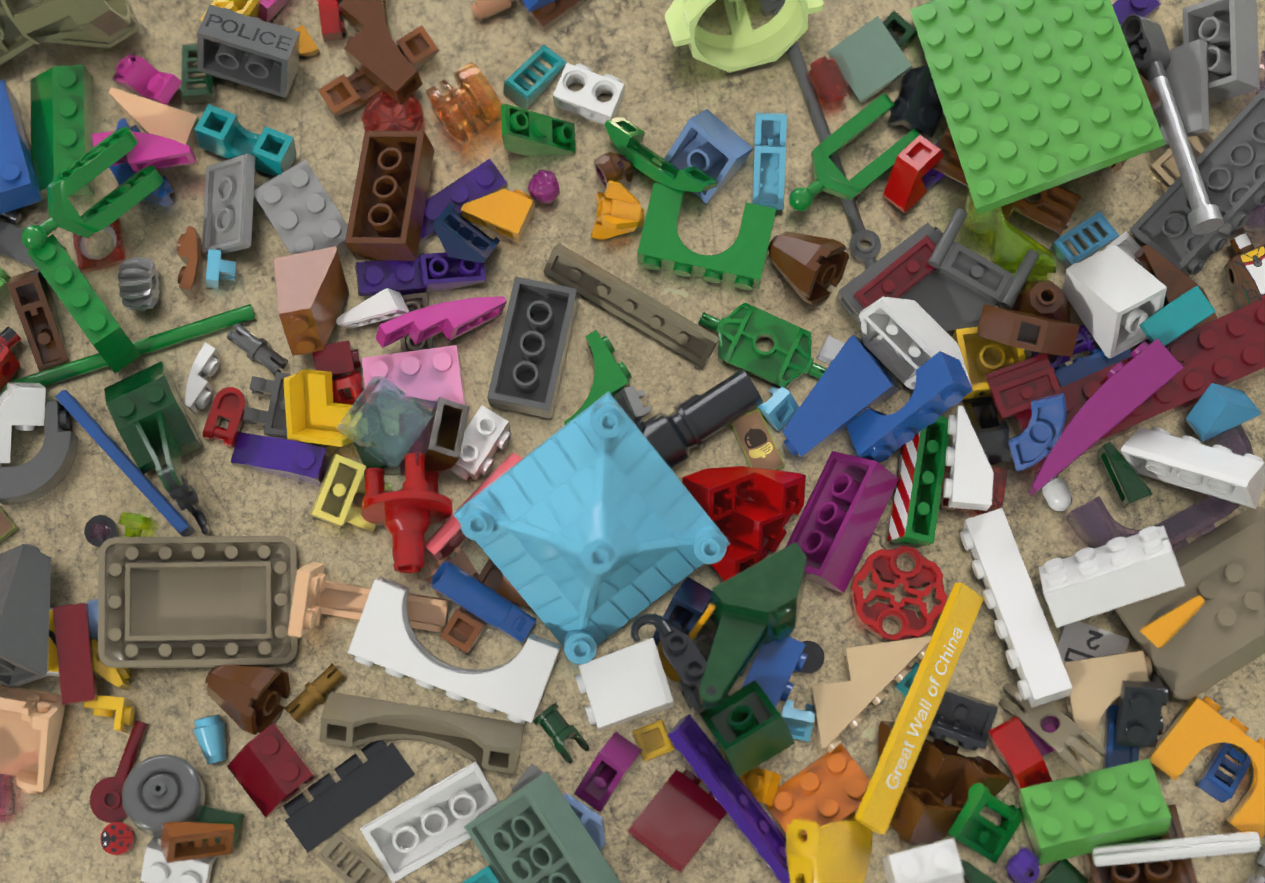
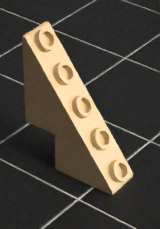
M932 636L845 648L843 654L848 681L816 685L810 688L813 712H815L819 751L827 749L831 753L844 740L840 733L848 725L854 729L867 716L863 710L871 702L877 706L889 694L885 687L893 679L899 683L912 670L908 664L916 656L920 660L923 659Z

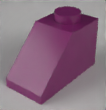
M615 731L595 757L574 794L601 812L634 765L642 749Z

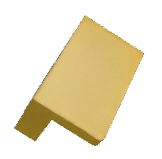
M303 369L284 378L287 440L343 447L363 437L361 406L333 403L332 372Z

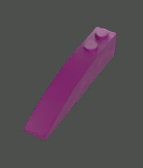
M1158 339L1150 345L1144 341L1130 353L1133 357L1130 362L1124 365L1120 361L1106 373L1109 379L1084 404L1062 432L1043 461L1028 490L1031 497L1184 368Z

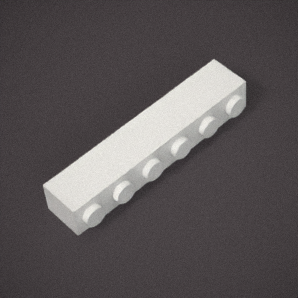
M1000 508L965 519L963 531L960 532L961 540L966 550L971 549L974 561L971 562L973 572L977 580L982 579L986 588L983 591L985 603L988 609L993 608L997 620L994 621L996 632L1000 639L1005 638L1009 648L1006 651L1008 663L1011 669H1017L1020 681H1017L1021 697L1023 700L1028 699L1031 708L1069 696L1073 687L1003 509Z

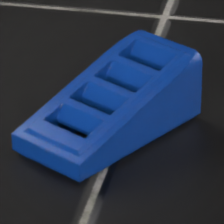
M1222 742L1202 772L1196 786L1219 802L1224 803L1233 797L1252 762L1247 753L1244 756L1231 747V743ZM1227 754L1228 756L1239 762V766H1237L1235 763L1227 759L1225 755ZM1221 766L1233 775L1231 777L1228 776L1223 771L1218 769V767Z

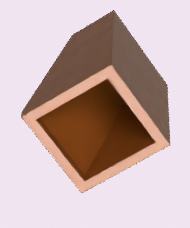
M337 247L273 258L278 314L292 356L324 350L336 324V319L339 317L349 294Z

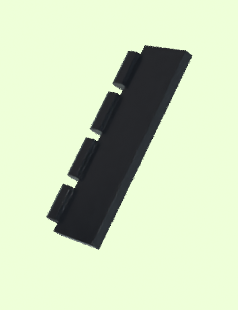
M383 740L370 742L361 749L368 759L365 763L355 753L334 768L341 779L336 783L330 773H327L307 788L314 800L309 802L301 792L283 805V808L290 816L285 822L307 853L415 775L393 742L388 746Z

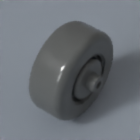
M156 755L143 760L131 770L123 785L122 804L128 818L139 830L154 837H161L163 823H195L202 806L205 804V788L199 774L186 760L174 755Z

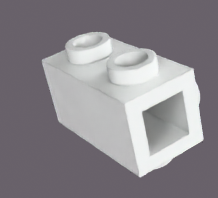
M481 405L464 432L459 460L450 471L463 480L471 477L477 481L480 475L486 476L494 464L493 455L498 448L502 450L511 438L512 433L509 432L511 429L509 421Z

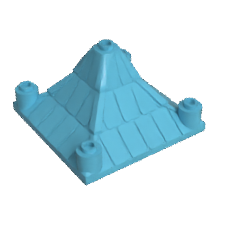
M609 391L454 512V517L461 524L463 534L479 544L487 556L562 644L567 659L575 664H585L591 661L596 654V646L702 564H714L720 561L725 555L726 547L730 545L729 540Z

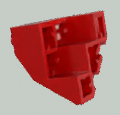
M735 466L706 468L682 477L684 486L730 542V545L726 547L724 557L720 561L711 564L724 581L764 560L769 551L775 553L787 533L784 529L792 514L798 516L804 506L806 475L795 472Z

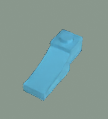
M755 112L752 204L776 208V210H784L786 113Z

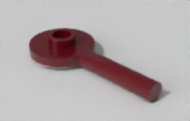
M135 720L115 777H107L100 780L91 791L90 807L93 814L101 821L113 823L121 822L128 818L122 804V790L124 782L134 764L148 725L147 723Z

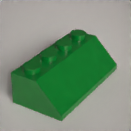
M84 65L53 66L30 79L31 158L42 198L48 197L47 185L53 182L60 172L93 148V77ZM94 179L70 196L93 195Z

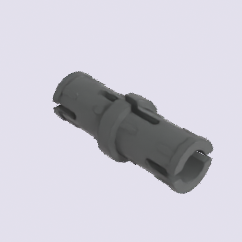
M241 323L233 326L236 329L235 332L230 329L227 339L244 350L250 360H257L271 371L273 375H276V372H281L279 370L280 367L283 370L285 369L288 360L268 346V341L264 338H257L244 328Z

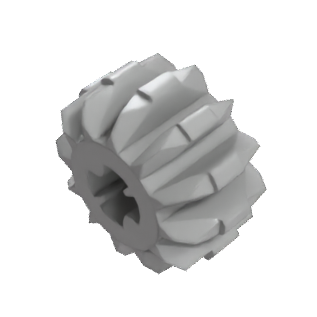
M135 257L124 260L119 267L120 272L118 273L119 296L122 298V304L128 310L146 311V309H153L159 301L158 296L160 294V283L158 281L156 265L150 258L142 259V257Z

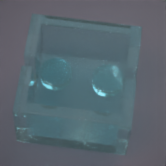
M377 376L370 380L336 429L357 445L366 446L364 450L384 465L398 467L404 455L408 453L434 414L413 398H404L406 393L384 376Z

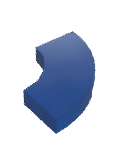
M1065 393L1036 399L1031 402L1032 417L1029 425L1022 433L1008 440L1016 471L1027 469L1040 462L1049 454L1061 436L1067 412Z

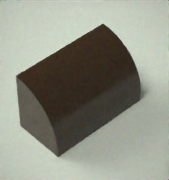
M441 397L438 398L428 417L421 453L425 455V471H443L457 463L460 457L469 406Z

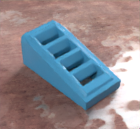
M1099 211L1055 240L1050 249L1067 269L1071 265L1094 255L1118 238L1119 234ZM1096 222L1108 234L1106 237L1103 238L1093 226ZM1088 229L1098 242L1094 244L1084 231ZM1079 235L1088 248L1084 250L1075 237ZM1068 242H1070L1072 246L1076 249V251L1079 253L1077 256H1075L1066 245Z

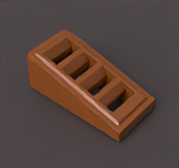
M163 823L161 849L166 863L232 854L235 828L233 824ZM216 837H221L220 843H215Z

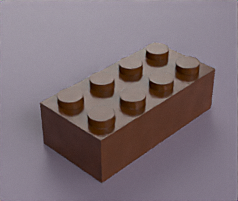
M365 131L345 244L356 260H417L435 151L425 131Z

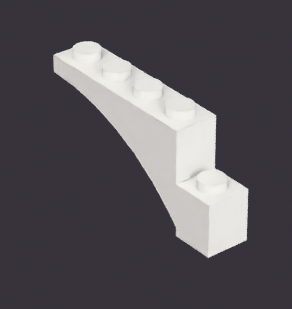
M7 382V389L0 395V467L1 463H10L12 425H15L16 430L31 431L35 430V426H44L46 388L40 383Z

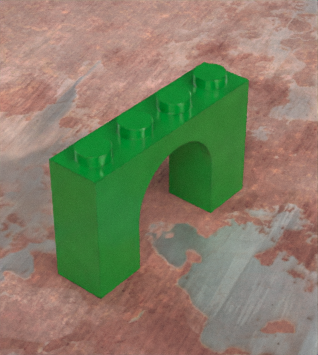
M653 184L638 247L637 262L642 263L643 267L651 270H660L661 267L672 269L673 273L679 276L690 277L691 274L704 276V280L712 283H722V280L732 282L734 286L744 290H752L753 287L760 288L775 221L776 208L746 202L739 234L732 246L719 254L701 255L687 248L678 235L677 227L684 202V191L663 184Z
M54 234L47 237V243L43 248L26 251L114 373H117L141 356Z

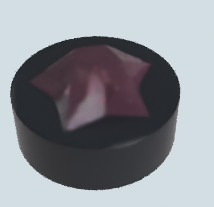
M97 515L86 523L84 534L90 544L100 548L104 541L109 538L118 537L119 529L116 522L110 517Z

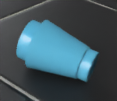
M220 714L194 720L195 728L193 732L207 764L227 760L225 755V721L221 722Z

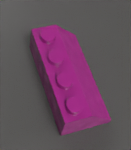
M831 452L786 545L787 547L796 542L807 556L806 579L820 586L845 593L899 480L897 476L879 462L840 452Z

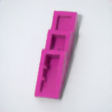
M504 296L476 297L438 303L414 310L380 324L376 340L384 348L410 335L415 345L443 332L448 341H451L502 315L507 301Z

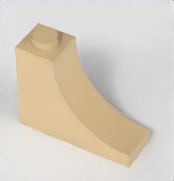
M1143 650L1063 662L1073 687L1070 695L1066 697L1069 719L1081 729L1086 730L1095 739L1097 726L1102 715L1109 705L1121 694L1122 681L1149 682L1148 676L1152 674L1150 658L1144 656ZM1080 738L1079 740L1094 756V749ZM1075 752L1076 760L1086 761L1083 757H1081L1078 753Z

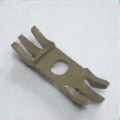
M1009 683L1003 686L1024 709L1021 711L1016 704L1003 698L998 704L1014 716H1017L1022 723L1026 724L1051 746L1060 757L1068 762L1078 775L1082 777L1086 772L1068 751L1069 749L1074 750L1093 767L1097 768L1100 765L1079 739H1083L1101 756L1106 753V750L1086 730L1081 729L1051 702L1031 708L1029 700H1023L1017 687ZM1048 716H1055L1060 720L1059 728L1054 732H1045L1041 728L1042 720Z

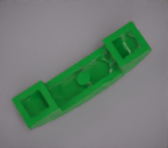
M624 117L606 120L604 126L618 150L632 165L651 179L668 187L689 192H703L717 186L718 181L696 166L679 170L641 144L646 132Z

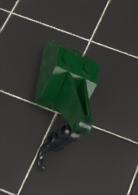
M161 361L104 388L106 405L120 436L138 468L143 474L156 469L165 490L169 493L172 500H176L182 511L187 509L191 512L203 535H208L210 529L198 495L193 486H189L181 470V456L202 447L170 373Z
M795 542L712 588V604L715 605V610L712 612V621L718 629L708 662L687 634L671 626L660 615L644 614L639 616L633 622L631 636L634 642H639V629L647 624L655 626L660 634L662 651L685 684L699 689V700L702 706L707 709H715L722 704V701L762 643L768 644L775 639L782 640L795 629L804 592L807 556Z

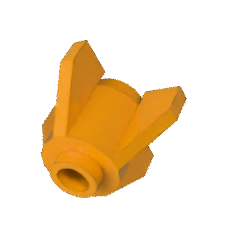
M609 180L605 193L597 191L596 194L598 204L596 212L597 221H595L591 232L592 238L604 240L628 232H634L637 227H641L644 220L645 210L641 208L640 201L621 183Z

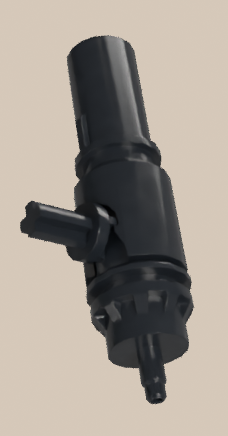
M743 369L703 394H695L679 405L674 406V412L671 414L658 413L645 422L640 418L634 419L620 395L614 398L671 469L689 458L691 448L694 446L701 448L703 446L702 441L763 404L758 390Z

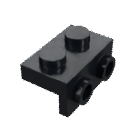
M925 65L912 68L903 76L901 81L902 87L897 99L893 102L895 106L890 110L891 115L888 123L892 126L904 125L910 130L916 129L921 136L928 139L933 138L943 109L930 69Z
M1151 674L1150 682L1122 681L1114 735L1116 746L1156 748L1157 737L1162 735L1164 729V721L1161 716L1162 706H1166L1168 702L1167 686L1163 685L1159 675Z
M946 688L927 734L941 740H945L946 737L958 740L960 746L969 750L976 751L977 748L985 750L988 744V731L992 728L998 706Z

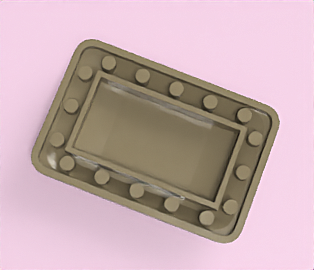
M1257 506L1256 509L1248 508L1174 553L1185 586L1115 609L1141 650H1143L1145 656L1150 658L1151 665L1175 698L1180 700L1192 699L1265 653V508L1262 506ZM1199 595L1205 599V605L1162 649L1156 648L1140 633L1139 630L1190 599Z
M285 536L109 538L100 546L98 561L99 659L104 665L111 668L217 667L221 665L265 666L289 663L296 656L298 648L297 637L288 635L297 573V551L295 544Z

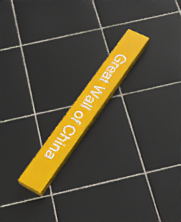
M955 582L854 818L877 834L885 835L983 603L984 598L964 583Z

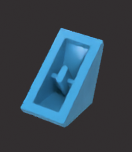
M1211 383L1186 417V422L1200 440L1204 442L1259 416L1260 410L1244 391Z

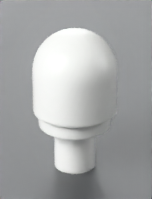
M1055 477L1042 488V493L1053 510L1065 511L1071 506L1073 496L1066 481H1063L1062 478Z

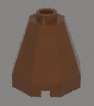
M786 231L776 235L768 246L770 261L801 299L812 306L829 297L831 292L827 288L831 283L835 286L838 285L849 260L848 253L844 251L846 250L844 244L835 239Z
M1050 280L1025 282L1011 310L1071 323L1070 305L1067 295Z
M221 665L212 668L205 680L208 695L242 730L256 735L257 732L261 733L279 719L284 709V706L279 705L281 697L287 699L290 693L288 672L279 668Z

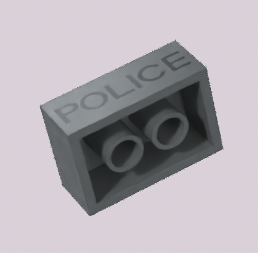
M209 5L197 32L198 71L286 98L298 71L300 32L286 26H278L262 21L257 17L236 13L228 8Z

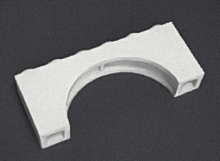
M381 576L374 580L348 650L349 654L355 656L354 660L366 666H373V663L386 667V673L398 678H403L404 675L416 679L415 683L431 690L434 689V686L446 690V696L458 701H464L465 698L477 702L476 707L481 710L494 713L496 709L507 714L506 718L515 723L525 724L526 721L532 723L562 645L531 634L522 650L515 657L499 666L478 670L452 666L428 652L415 636L407 613V599L410 587Z

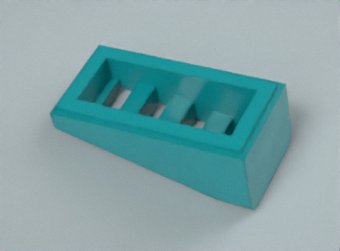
M542 45L504 81V96L518 107L527 110L561 73L567 61L546 45ZM543 59L548 64H550L552 68L549 69L544 64H542L540 60ZM533 68H535L544 76H539L536 72L533 71ZM524 79H529L532 83H534V85L532 86Z

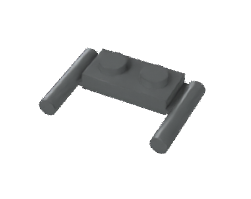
M957 208L928 261L929 265L941 269L940 273L992 303L998 302L1002 307L1012 309L1039 254L1034 250H1027L1015 275H1012V273L954 241L968 215L963 209Z

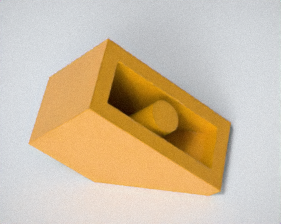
M502 189L463 204L461 208L462 216L469 222L519 243L535 211L531 196L517 189H514L513 192Z

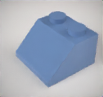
M706 109L689 119L664 159L679 170L696 166L718 181L715 188L703 192H693L707 204L739 171L754 148Z

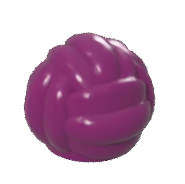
M542 169L533 175L528 183V192L532 199L546 204H551L553 200L557 199V196L560 195V188L553 172Z

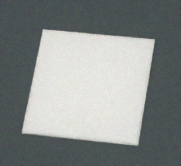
M828 335L816 358L830 365L845 343Z

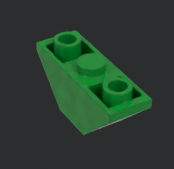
M508 104L501 105L502 139L506 151L525 156L576 153L575 123Z

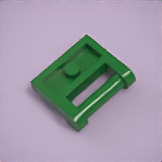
M975 783L968 791L969 800L948 834L996 864L1021 824L1023 812L1018 807L1007 805L992 795L990 790L982 783ZM984 806L1001 816L1002 822L1000 826L980 815Z

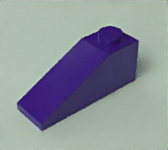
M239 432L231 463L321 486L330 463L331 455L326 448L294 440Z

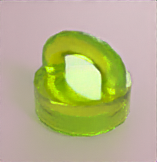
M123 511L120 513L118 524L126 526L125 537H140L142 530L150 531L152 519L145 515Z

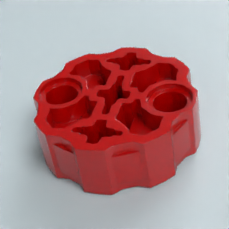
M908 546L889 550L880 549L867 557L864 565L853 577L849 593L852 597L854 608L853 616L861 628L867 629L882 642L923 637L932 629V625L941 616L946 605L947 595L942 581L944 575L934 561H929L926 557L922 556L918 549ZM899 557H908L913 563V569L911 571L901 570L897 565V559ZM878 570L882 579L893 581V583L880 581L876 571ZM867 576H869V585L874 590H870L864 599L863 588L858 585H862ZM925 583L929 584L923 591L909 588V586L919 588ZM896 588L901 589V595L906 596L900 602L894 601L895 596L890 594ZM930 592H932V601L937 605L927 614V603L922 602V600H925ZM874 599L887 602V604L876 602L873 606H868ZM903 607H908V608L916 609V612H917L918 617L916 616L914 610L906 609V608H903ZM885 619H894L899 625V632L896 634L886 633L882 626Z

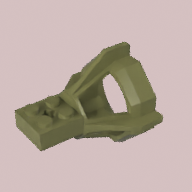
M0 0V65L30 46L41 44L42 42L111 48L139 30V25L130 14V5L127 0Z

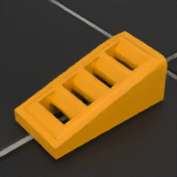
M1200 595L1190 599L1139 630L1140 633L1156 648L1162 649L1205 605V599Z

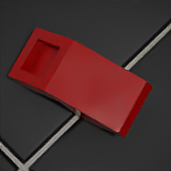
M921 135L914 139L897 155L883 193L884 198L906 213L927 193L922 177L944 157L941 149Z
M1017 716L988 731L997 756L1010 769L1019 793L1021 788L1052 781L1044 758Z

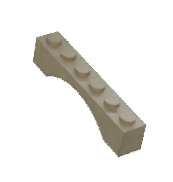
M330 692L321 716L320 742L355 747L364 743L385 739L421 740L457 751L473 762L476 761L481 769L514 774L521 749L523 723Z

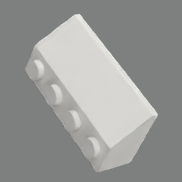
M1140 427L1123 444L1121 449L1126 461L1137 474L1254 509L1257 508L1265 487V463L1260 457L1247 453L1244 456L1233 454L1229 448L1221 445L1205 446L1199 440L1190 436H1182V439L1174 437L1168 431L1159 427H1152L1151 430Z

